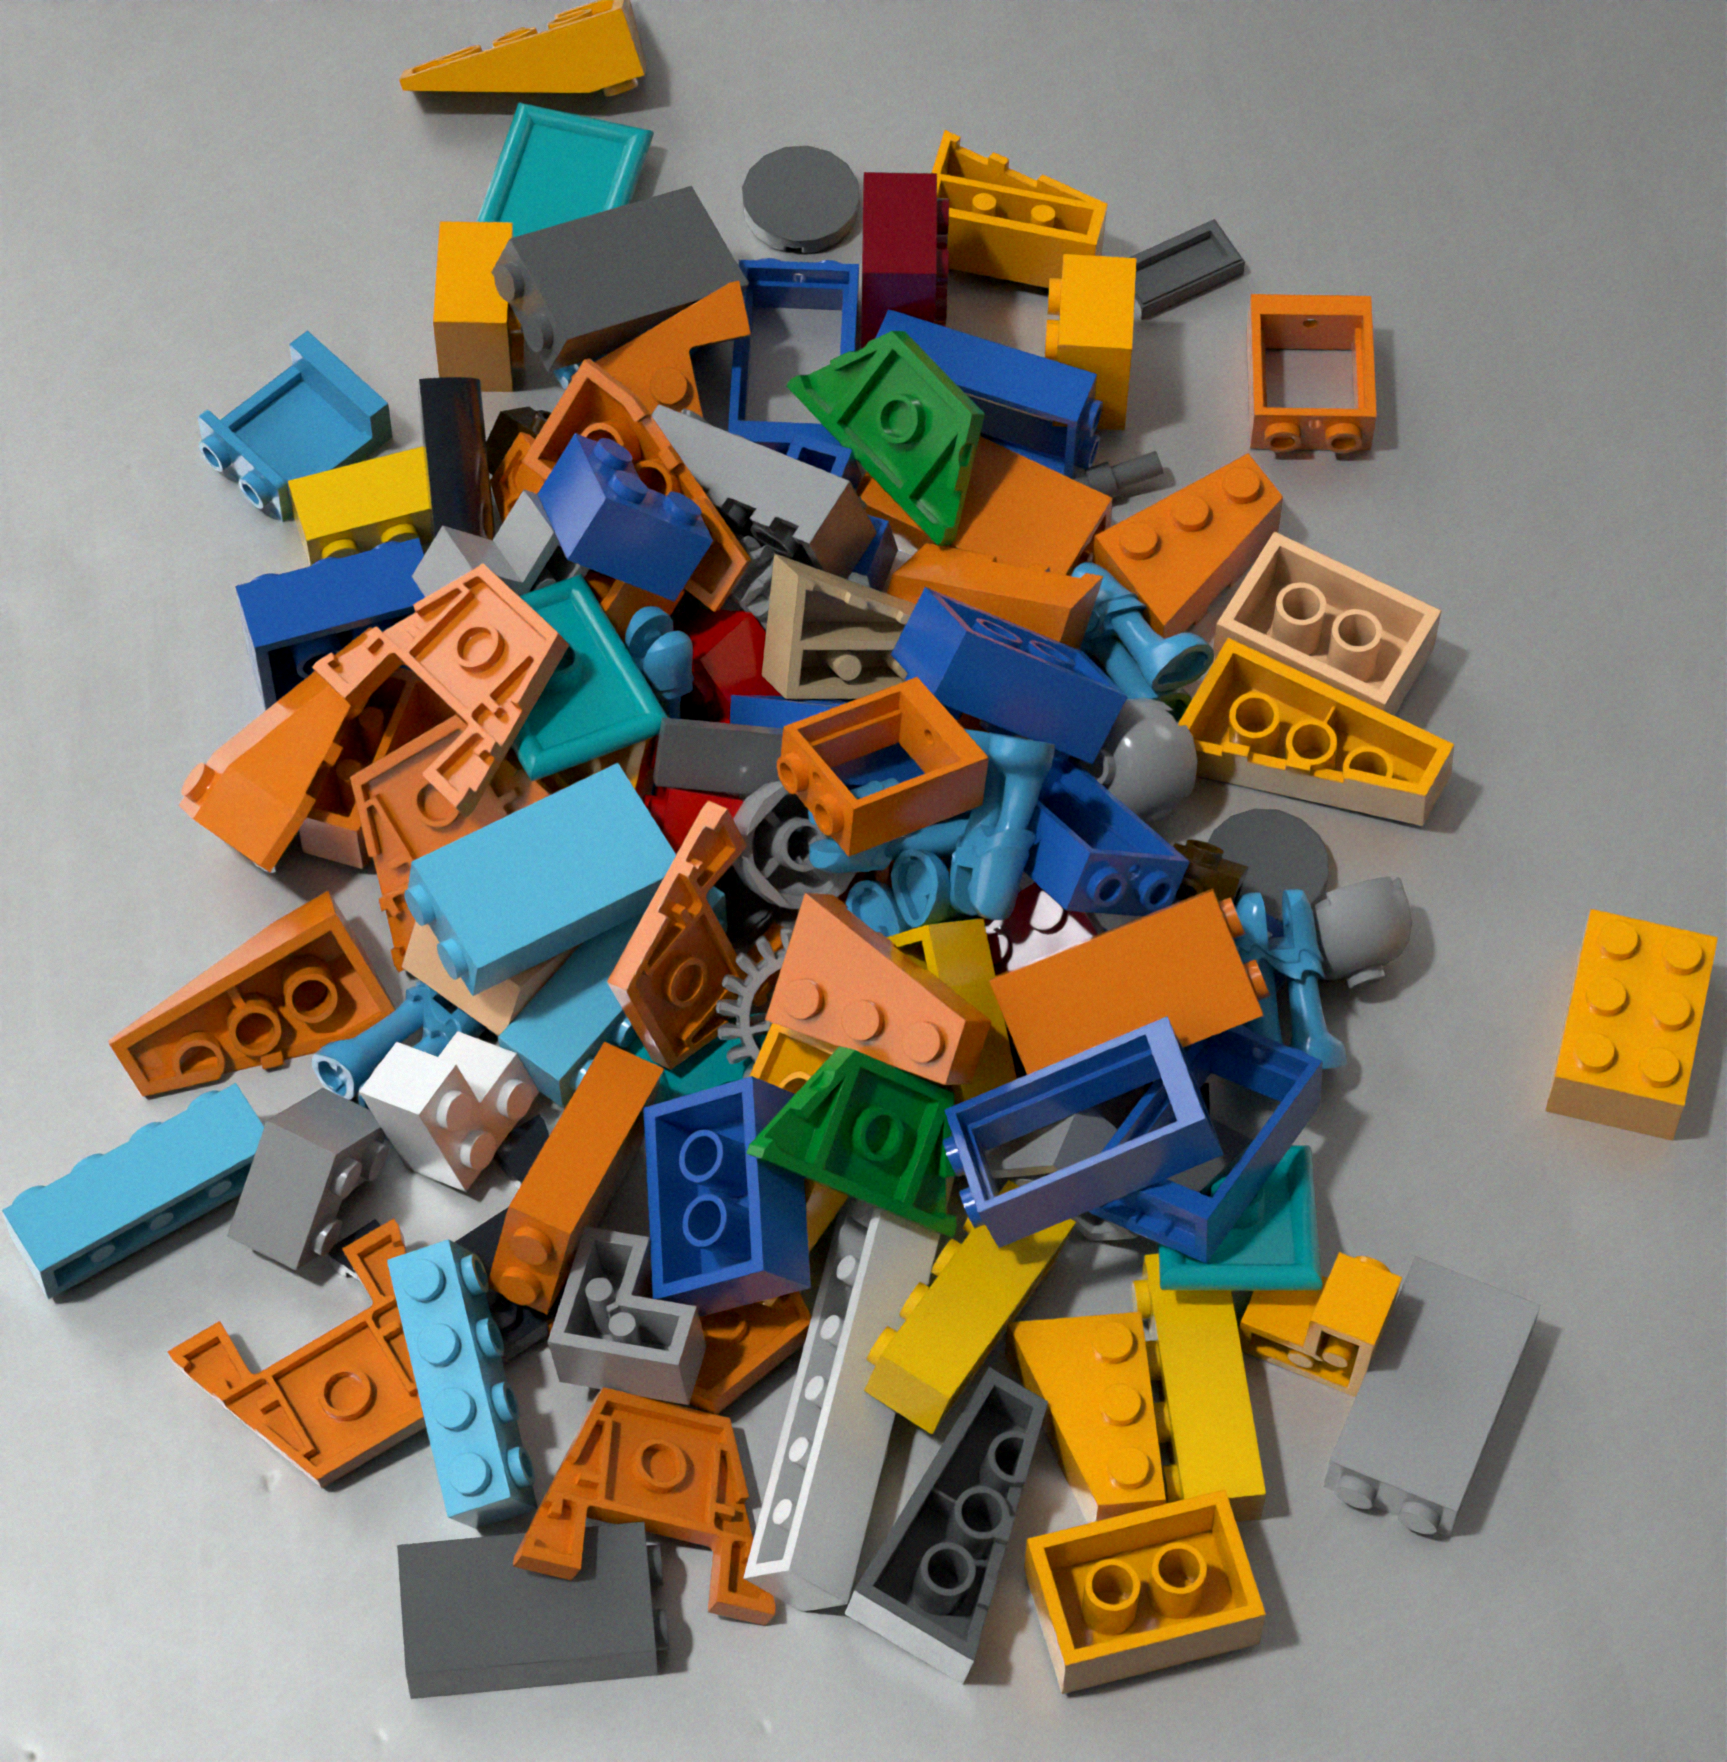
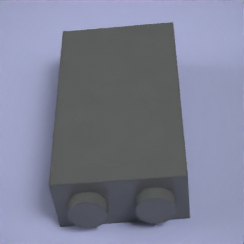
M692 186L510 238L491 271L499 295L509 302L523 327L527 344L533 351L538 353L548 372L583 362L585 359L609 354L730 282H740L742 295L749 285Z
M644 1522L585 1527L581 1570L572 1580L513 1567L514 1556L526 1533L397 1545L405 1672L410 1699L658 1675L656 1651L670 1650L666 1609L652 1610L650 1587L664 1586L660 1544L646 1546Z

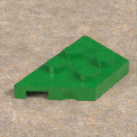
M890 331L869 341L866 347L859 351H848L830 360L831 364L808 375H798L790 379L786 387L843 447L853 449L855 458L860 465L938 546L951 545L957 536L985 413L905 331Z
M839 1046L749 1144L746 1154L933 1232L954 1237L957 1228L956 1216L946 1213V1178L956 1176L943 1145V1139L951 1136V1129L944 1111L954 1106V1093L857 1050Z

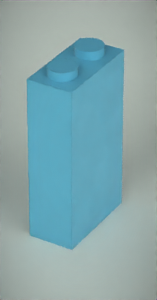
M616 763L412 861L408 889L405 890L404 895L407 906L416 922L420 926L429 924L440 942L437 944L438 955L449 976L454 980L461 977L471 995L474 996L644 913L676 854L624 771Z

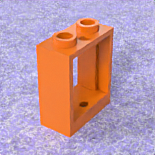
M1251 294L1246 327L1250 449H1269L1280 453L1290 452L1295 449L1330 450L1335 453L1371 450L1377 417L1371 296ZM1265 349L1352 350L1354 409L1267 407Z
M915 677L784 726L781 756L777 760V772L784 788L790 794H796L813 814L820 831L827 836L831 835L847 856L850 857L983 805L989 757L922 681ZM899 743L925 774L856 799L830 768Z

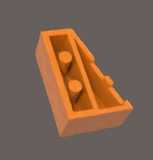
M805 893L765 1020L838 1047L842 1046L857 1050L891 1066L944 1085L971 1084L991 1020L930 971L920 968L895 948L896 944L881 932H875L851 913L848 910V906L833 894Z

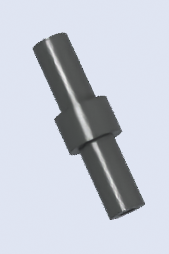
M1153 451L1111 467L1107 461L1084 469L1086 475L1074 480L1111 498L1120 496L1119 489L1162 475L1164 472L1157 452Z

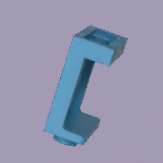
M308 330L289 344L292 365L221 420L208 409L197 417L201 441L198 445L206 461L219 472L226 469L238 480L242 492L255 507L262 509L266 506L282 522L293 515L288 486L289 480L359 463L393 437L388 402Z

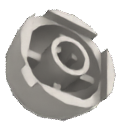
M1143 697L1127 699L1093 764L1071 755L1070 757L1146 824L1169 819L1176 813L1171 811L1177 807L1181 798L1189 797L1195 786L1198 760L1193 736L1186 725L1178 726L1174 717L1167 712L1173 709L1164 702Z
M780 780L766 783L749 795L733 819L747 847L732 865L743 884L770 904L800 909L805 893L833 894L837 897L847 889L857 873H827L815 868L810 863V844L832 837L831 835L823 834L817 825L809 822L808 808L796 794H790Z
M1391 876L1380 877L1327 892V899L1315 905L1316 911H1313L1317 944L1324 959V962H1321L1326 981L1346 979L1349 989H1357L1385 979L1386 975L1383 966L1397 959L1402 954L1410 940L1412 918L1410 906L1401 878L1397 877L1392 881ZM1282 914L1278 917L1281 923H1283Z

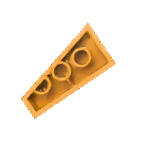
M1227 638L1178 723V726L1186 725L1193 736L1198 760L1196 776L1420 826L1424 825L1452 775L1453 743L1231 638Z

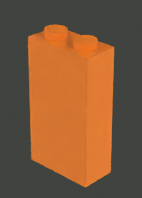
M980 436L957 536L951 545H945V547L997 556V563L1027 568L1031 563L1050 566L1051 573L1071 576L1078 565L1091 562L1093 559L1095 535L1111 527L1112 498ZM866 472L856 489V494L866 503L867 508L865 511L867 515L889 521L898 550L913 556L926 543L937 545L880 484Z
M1214 889L996 975L989 980L1027 1075L1167 1016L1182 1046L1185 1047L1263 1016L1259 1000L1270 996L1256 959L1243 964L1234 939L1245 935V931L1231 897L1218 902Z
M604 1042L508 1206L488 1279L489 1289L503 1294L508 1300L516 1304L527 1305L544 1314H548L569 1277L585 1226L597 1227L640 1150L645 1134L644 1108L654 1104L664 1068L609 1043Z

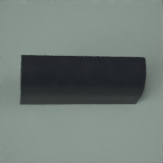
M470 377L419 379L418 399L432 541L442 526L493 540L495 537V524L480 380Z

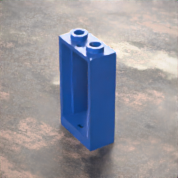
M775 258L739 260L738 266L749 283L743 293V300L751 335L750 337L734 340L728 432L740 435L784 455L787 454L795 433L842 446L822 424L747 421L754 307L842 311L840 355L848 351H856L859 264H843L833 260L790 262Z
M888 309L876 338L890 331H905L964 393L1068 425L1067 427L1052 426V421L968 396L985 413L980 433L981 437L1073 480L1077 478L1080 468L1088 469L1092 467L1100 443V436L1094 433L1103 409V401L1095 399L1097 374Z
M1070 756L1066 763L1053 759L1052 767L1044 779L1027 830L1036 834L1037 839L1029 850V858L1024 872L1066 911L1143 917L1171 906L1190 861Z
M1168 1016L944 1110L953 1135L943 1139L946 1154L956 1175L959 1177L966 1174L969 1184L968 1188L959 1191L962 1203L973 1227L976 1229L986 1225L998 1248L1224 1155L1187 1054ZM1162 1078L1177 1119L1176 1122L1001 1195L998 1194L985 1151Z
M1242 1025L1183 1047L1199 1089L1210 1074L1213 1073L1281 1102L1213 1197L1210 1198L1171 1180L1164 1179L1094 1208L1089 1213L1207 1264L1321 1105L1323 1061L1308 1055L1298 1048L1288 1047L1254 1033ZM1162 1078L1152 1083L1101 1153L1172 1124L1177 1120Z

